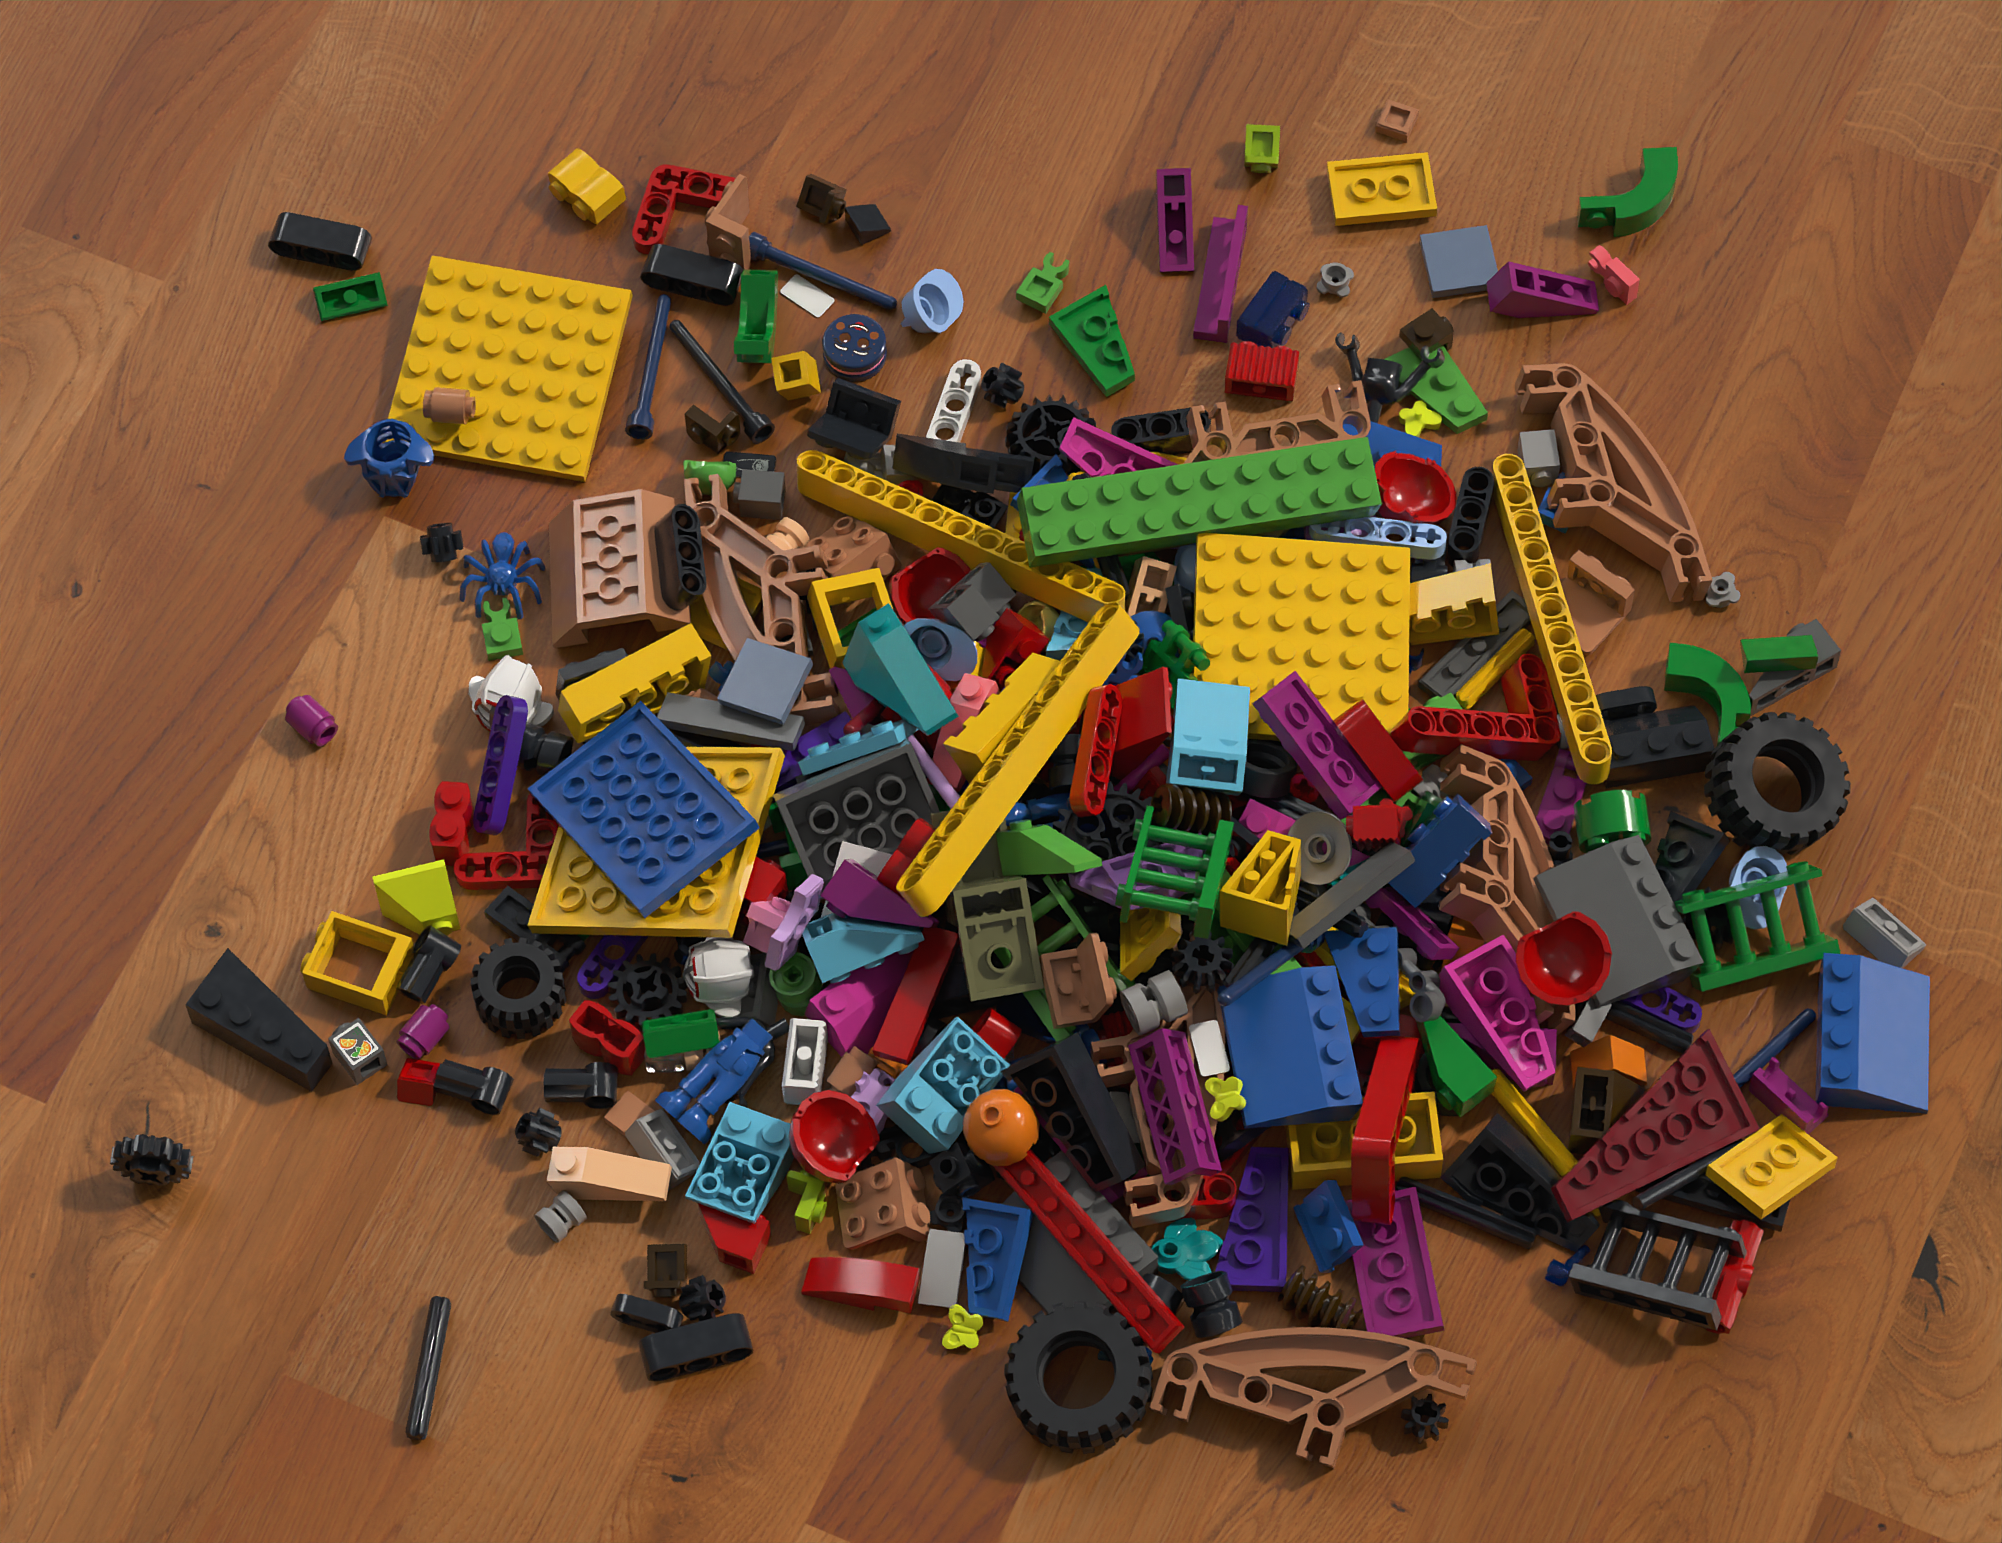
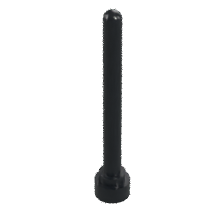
M673 320L669 325L671 332L744 420L745 434L754 444L767 440L775 430L771 420L765 414L753 411L682 322Z

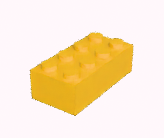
M1435 1092L1411 1093L1395 1151V1181H1399L1401 1177H1408L1413 1180L1440 1178L1443 1154ZM1361 1108L1350 1121L1285 1125L1287 1148H1289L1292 1190L1317 1188L1325 1180H1336L1338 1186L1352 1185L1351 1149Z

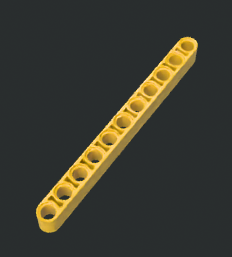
M808 450L797 457V489L804 496L860 521H864L927 551H932L937 547L944 548L958 555L970 570H973L979 563L990 562L1010 588L1088 623L1095 613L1109 602L1117 601L1125 610V590L1123 586L1071 562L1030 568L1024 541L823 452Z
M1503 454L1498 456L1493 462V498L1540 653L1547 669L1550 686L1577 774L1585 783L1599 784L1608 778L1612 747L1525 465L1517 455Z
M1109 602L1095 613L899 879L896 886L897 891L918 916L926 917L938 910L1084 711L1090 690L1103 685L1139 635L1140 629L1119 602Z

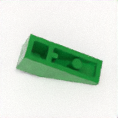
M1441 1016L1434 1021L1419 1022L1416 1020L1437 1092V1098L1447 1110L1453 1109L1459 1117H1462L1494 1092L1497 1076Z

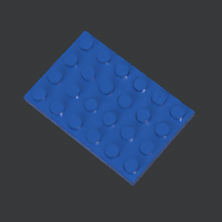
M642 701L634 705L528 788L533 798L644 918L760 828L748 811Z

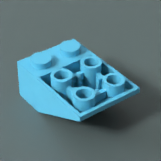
M1177 679L1173 714L1174 728L1171 733L1166 783L1222 792L1226 795L1238 796L1243 792L1250 687Z
M835 913L808 923L802 933L822 983L829 980L830 983L845 980L851 975L850 971L862 966L865 969L876 967L885 961L884 957L897 951L900 955L909 953L919 947V942L925 940L919 926L850 917L848 915L842 918Z
M955 1017L895 1079L876 1106L929 1154L945 1151L951 1147L962 1132L964 1114L969 1104L980 1094L994 1089L1003 1076L1000 1071L1010 1066V1064L959 1017Z
M729 1102L685 1198L755 1223L786 1177L794 1159L788 1137L790 1123Z

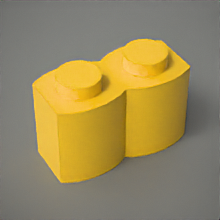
M576 148L548 172L549 190L559 201L566 200L572 204L576 215L584 221L588 219L594 224H598L626 200L624 186L610 172L600 167L588 154L579 148Z

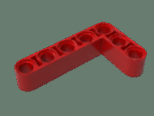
M1527 653L1520 656L1503 674L1501 683L1508 713L1416 706L1410 709L1393 727L1391 738L1402 751L1411 753L1449 755L1462 744L1496 759L1538 761L1561 738L1557 711L1546 666L1539 657Z
M1409 1036L1381 1037L1352 1141L1351 1184L1353 1221L1391 1225L1395 1209V1151L1419 1065L1420 1038Z

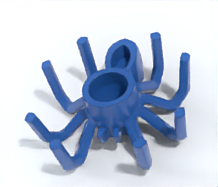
M506 532L496 535L492 542L497 558V563H495L488 542L482 540L481 548L489 568L483 566L470 555L464 556V568L469 567L470 563L484 573L485 576L468 575L460 586V600L462 602L465 601L466 587L472 580L488 583L478 589L476 594L475 615L477 618L481 617L482 597L485 592L491 590L496 596H505L511 593L517 618L522 619L524 614L519 593L516 589L517 583H528L534 592L537 604L542 603L539 588L534 580L529 576L517 577L535 564H537L540 570H545V565L539 557L532 558L518 569H515L522 550L525 554L530 553L526 541H522L517 545L513 555L515 543L513 537Z

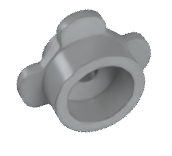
M1341 263L1323 265L1320 269L1322 274L1321 281L1317 283L1318 292L1321 294L1329 292L1337 294L1339 297L1348 296L1350 293L1349 281L1354 278L1352 269Z
M1724 572L1721 576L1712 577L1713 581L1705 595L1706 603L1709 606L1723 608L1730 603L1739 601L1740 592L1735 588V576L1732 573ZM1722 587L1724 591H1718L1717 588Z

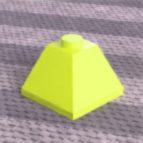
M444 859L372 877L383 916L419 935L429 925L445 935L460 930Z

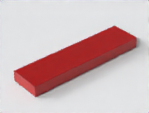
M923 928L922 934L925 940L918 943L919 947L912 954L872 1049L874 1056L909 1065L959 946L958 933L941 928Z

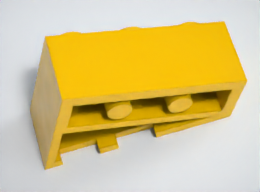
M1267 830L1220 890L1221 927L1287 946L1301 877V839Z

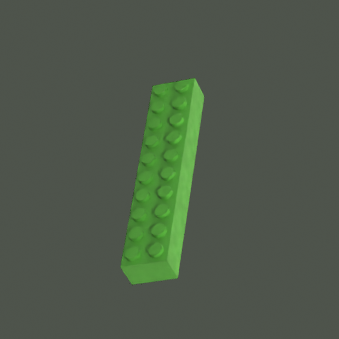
M1368 437L1021 488L1017 497V506L1030 568L1196 543V537L1201 533L1251 535L1371 517L1376 514L1382 505Z

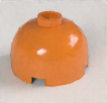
M992 1089L980 1094L969 1104L964 1114L963 1132L968 1147L978 1158L985 1160L986 1163L993 1166H1009L1023 1160L1027 1156L1026 1152L1033 1143L1036 1144L1039 1138L1040 1123L1035 1110L1023 1096L1008 1089Z

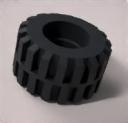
M512 938L505 939V945L500 947L497 943L491 945V953L483 952L478 957L480 965L474 964L471 989L476 1010L483 1023L487 1022L491 1031L496 1033L499 1029L501 1030L502 1037L510 1038L513 1033L517 1035V1039H525V1034L530 1032L535 1037L541 1034L540 1028L543 1026L547 1030L553 1026L552 1018L559 1019L562 1014L561 1006H565L566 989L561 965L558 959L554 958V953L549 948L543 950L542 943L536 940L530 945L528 938H519V943H513ZM516 978H528L538 983L534 992L521 999H509L499 994L504 984Z

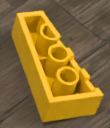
M1491 563L1410 583L1409 645L1499 634Z
M692 623L595 674L566 687L560 694L558 712L576 742L581 743L595 737L640 701L653 714H656L660 711L667 692L687 696L691 691L696 692L700 688L705 689L711 654Z
M1032 653L1005 680V689L1000 694L992 693L984 702L986 708L977 717L970 716L962 724L963 731L957 737L950 736L943 743L969 784L1060 662L1059 660Z

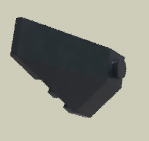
M1498 1113L1440 1177L1467 1202L1479 1207L1484 1206L1501 1214V1216L1534 1228L1537 1231V1235L1574 1252H1577L1600 1227V1223L1590 1212L1570 1222L1566 1221L1551 1190L1560 1177L1531 1143Z

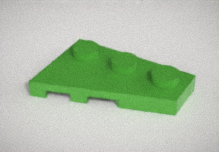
M1441 346L1439 348L1444 353V363L1438 368H1430L1409 392L1408 396L1412 394L1418 400L1425 402L1427 409L1439 413L1442 416V423L1456 434H1459L1486 421L1488 412L1445 347ZM1410 348L1384 359L1397 362L1403 366L1399 387L1423 361ZM1437 349L1429 354L1428 359L1436 357Z

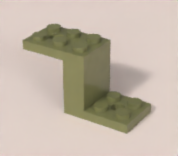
M950 810L929 814L931 825L937 829ZM1006 819L1003 820L944 901L947 922L958 928L970 1001L1044 988L1026 878L1018 875L1003 876L996 833L1007 830ZM999 947L1007 948L1011 954L1010 963L1004 968H996L991 963V954Z

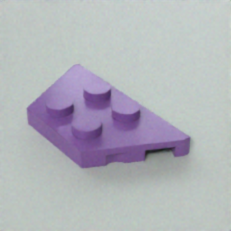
M1169 843L1151 847L1202 857L1203 850ZM1135 852L1102 861V866L1068 873L1069 884L1071 887L1115 906L1119 883H1127ZM1143 861L1141 867L1142 869L1198 879L1200 873ZM1137 883L1136 886L1137 891L1172 898H1179L1187 894V892ZM1131 905L1130 910L1142 909L1145 907Z

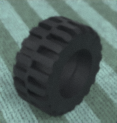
M1775 712L1763 713L1758 718L1754 716L1721 741L1722 743L1710 755L1711 762L1706 765L1704 774L1706 779H1710L1704 785L1705 797H1711L1712 801L1708 805L1711 816L1717 815L1721 821L1717 825L1724 833L1729 831L1734 836L1732 841L1738 846L1742 847L1747 844L1750 846L1749 850L1753 847L1767 846L1775 849L1782 856L1785 853L1793 855L1811 846L1838 824L1840 821L1839 816L1845 813L1848 805L1845 797L1850 794L1851 789L1850 781L1845 780V776L1850 773L1847 762H1841L1839 755L1843 752L1838 744L1832 745L1827 739L1830 734L1823 728L1817 730L1812 727L1814 724L1812 720L1806 717L1801 718L1799 721L1795 720L1796 715L1789 712H1783L1778 717ZM1756 757L1776 759L1785 764L1794 773L1799 782L1802 796L1798 812L1778 810L1761 797L1755 787L1752 775L1753 763Z
M1074 1301V1307L1065 1308L1063 1302L1052 1305L1053 1312L1044 1315L1041 1310L1032 1316L1034 1323L1030 1327L1024 1324L1017 1332L1019 1337L1017 1343L1010 1344L1007 1352L1009 1363L1005 1364L1004 1376L1007 1380V1386L1005 1387L1008 1398L1024 1428L1032 1436L1036 1435L1042 1444L1050 1448L1056 1445L1060 1448L1061 1452L1071 1454L1074 1449H1082L1083 1454L1095 1453L1094 1447L1103 1444L1105 1449L1116 1445L1114 1439L1120 1435L1126 1438L1134 1431L1132 1425L1136 1420L1142 1421L1146 1414L1145 1404L1151 1401L1153 1373L1146 1348L1142 1343L1140 1335L1134 1327L1128 1325L1126 1318L1118 1312L1115 1314L1110 1313L1107 1306L1096 1303L1094 1308L1088 1307L1086 1301ZM1076 1346H1089L1103 1351L1113 1364L1115 1376L1110 1391L1102 1400L1087 1408L1067 1409L1056 1405L1048 1397L1044 1388L1043 1378L1047 1366L1055 1356L1066 1349Z

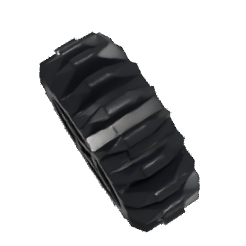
M1049 394L1046 401L1041 402L1035 396L1033 406L1023 402L1021 412L1013 413L1012 422H1009L1006 427L1007 437H1005V446L1008 449V454L1035 458L1032 476L1036 475L1056 454L1063 463L1062 468L1068 476L1071 473L1082 471L1059 450L1073 417L1096 427V421L1094 418H1089L1087 408L1079 409L1077 400L1067 404L1064 395L1059 401H1053ZM1037 426H1040L1038 430L1032 432L1031 436L1026 438V436L1031 430H1033Z

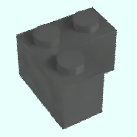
M990 562L979 563L928 610L936 619L959 628L973 641L977 639L979 642L993 632L995 627L992 624L1000 618L1006 608L1009 609L1011 607L1009 601L1016 594Z

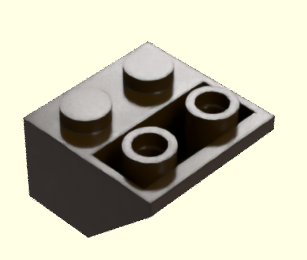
M1577 1067L1568 1143L1570 1153L1585 1154L1647 1089L1615 1071Z

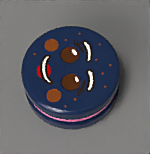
M860 314L845 315L834 320L824 332L822 339L824 362L828 370L837 378L849 382L864 381L875 376L883 368L887 358L886 336L882 327L874 319Z

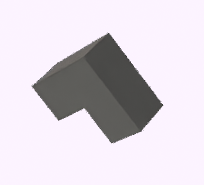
M1592 997L1584 1002L1577 1003L1575 1005L1576 1022L1568 1027L1565 1036L1583 1048L1590 1044L1612 1004L1597 1007Z

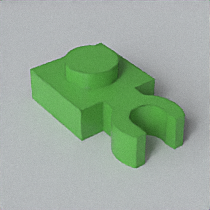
M1049 252L1043 259V270L1041 271L1034 267L1031 269L1016 291V300L1046 314L1063 289V281L1060 279L1065 278L1069 273V260L1065 259L1061 266L1053 267L1054 253Z
M502 598L503 608L497 612L490 609L489 601H484L483 604L485 618L489 621L482 624L488 661L502 659L506 655L510 657L523 655L517 617L510 618L511 607L507 598Z

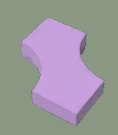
M811 874L794 890L791 904L783 921L770 937L765 962L766 967L774 971L779 970L796 953L802 933L810 919L818 911L820 895L822 894L824 884L823 878Z

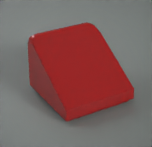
M407 1058L397 1079V1099L401 1102L431 1106L436 1096L434 1083L440 1063Z

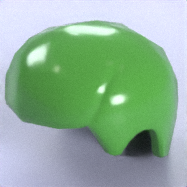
M684 460L683 462L684 478H698V487L702 495L712 496V485L709 482V475L719 474L726 490L736 481V463Z

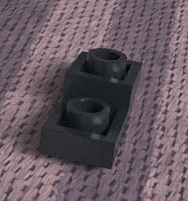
M944 484L940 486L931 499L933 502L992 528L996 527L1008 509L1006 504L987 493L978 491L974 493L971 490Z

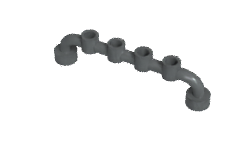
M1303 880L1299 882L1300 887L1319 896L1328 891L1325 884L1314 885ZM1361 903L1352 911L1365 918L1369 925L1368 929L1389 928L1387 925L1375 926L1370 921L1371 910L1365 903ZM1398 948L1399 970L1409 979V987L1416 993L1410 1001L1412 1016L1419 1022L1438 1019L1446 1003L1444 994L1439 989V975L1433 970L1421 971L1416 966L1417 956L1413 949Z

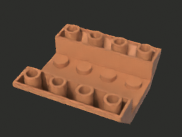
M643 489L573 500L549 522L552 645L554 648L589 643V628L650 619L656 631L660 632L679 629L691 623L690 605L683 610H674L667 606L662 598L654 534L656 523L674 506L686 504L684 500Z

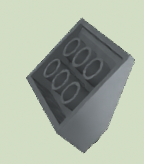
M907 738L899 744L869 753L773 794V798L807 876L809 877L811 874L823 878L822 892L832 879L842 841L893 855L917 819L922 818L931 824L929 814L940 812L912 744Z
M1639 835L1606 844L1540 873L1533 878L1554 921L1573 911L1581 912L1595 920L1608 936L1613 955L1607 979L1601 990L1592 996L1597 1007L1683 982L1704 963Z
M1062 1150L1044 1163L1141 1277L1146 1273L1158 1274V1256L1100 1192H1094ZM1015 1191L1002 1203L1003 1205L1031 1210ZM1034 1214L1018 1282L1047 1314L1054 1311L1052 1305L1062 1302L1065 1308L1074 1307V1301H1086L1087 1306L1093 1308L1098 1303L1107 1306L1109 1311L1115 1308Z

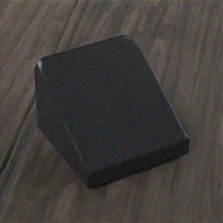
M876 204L855 205L844 208L845 221L860 245L891 232L890 226Z

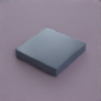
M1487 225L1420 235L1419 242L1432 298L1487 290L1486 282L1498 272Z
M747 638L717 699L721 705L784 725L813 666L811 658Z

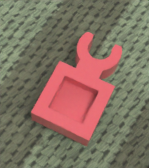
M1601 245L1589 252V255L1593 258L1588 262L1589 267L1604 277L1603 283L1612 296L1619 297L1626 305L1637 298L1640 279L1617 257L1612 259L1608 251Z

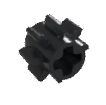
M1004 363L1000 364L999 369L996 367L988 369L981 382L982 389L987 392L983 398L1005 409L1007 403L1015 404L1020 400L1024 392V383L1019 380L1022 372Z
M438 523L427 526V535L420 536L422 555L430 554L431 562L435 563L457 559L456 550H462L464 547L461 530L453 531L452 523Z
M1108 902L1085 905V912H1081L1080 915L1091 931L1098 933L1101 942L1113 943V938H1117L1120 935L1119 913L1117 911H1109ZM1079 933L1078 936L1081 939H1084L1082 935Z
M539 1108L536 1113L530 1111L521 1116L516 1125L515 1136L519 1139L518 1144L523 1145L522 1151L538 1157L540 1152H551L553 1147H557L561 1139L562 1130L558 1126L559 1121L554 1119L555 1114Z
M704 1275L690 1279L689 1285L681 1287L682 1293L679 1297V1306L682 1313L690 1321L697 1318L699 1322L715 1318L716 1315L724 1312L723 1307L726 1302V1296L722 1286L713 1279L706 1282Z
M1428 1394L1425 1399L1420 1400L1412 1396L1410 1403L1412 1410L1402 1409L1401 1418L1410 1421L1404 1427V1434L1413 1433L1418 1437V1444H1421L1423 1439L1431 1437L1437 1442L1439 1440L1438 1428H1448L1449 1419L1441 1417L1445 1412L1446 1404L1441 1403L1438 1405L1432 1400V1394ZM1422 1415L1430 1416L1427 1423L1420 1421Z

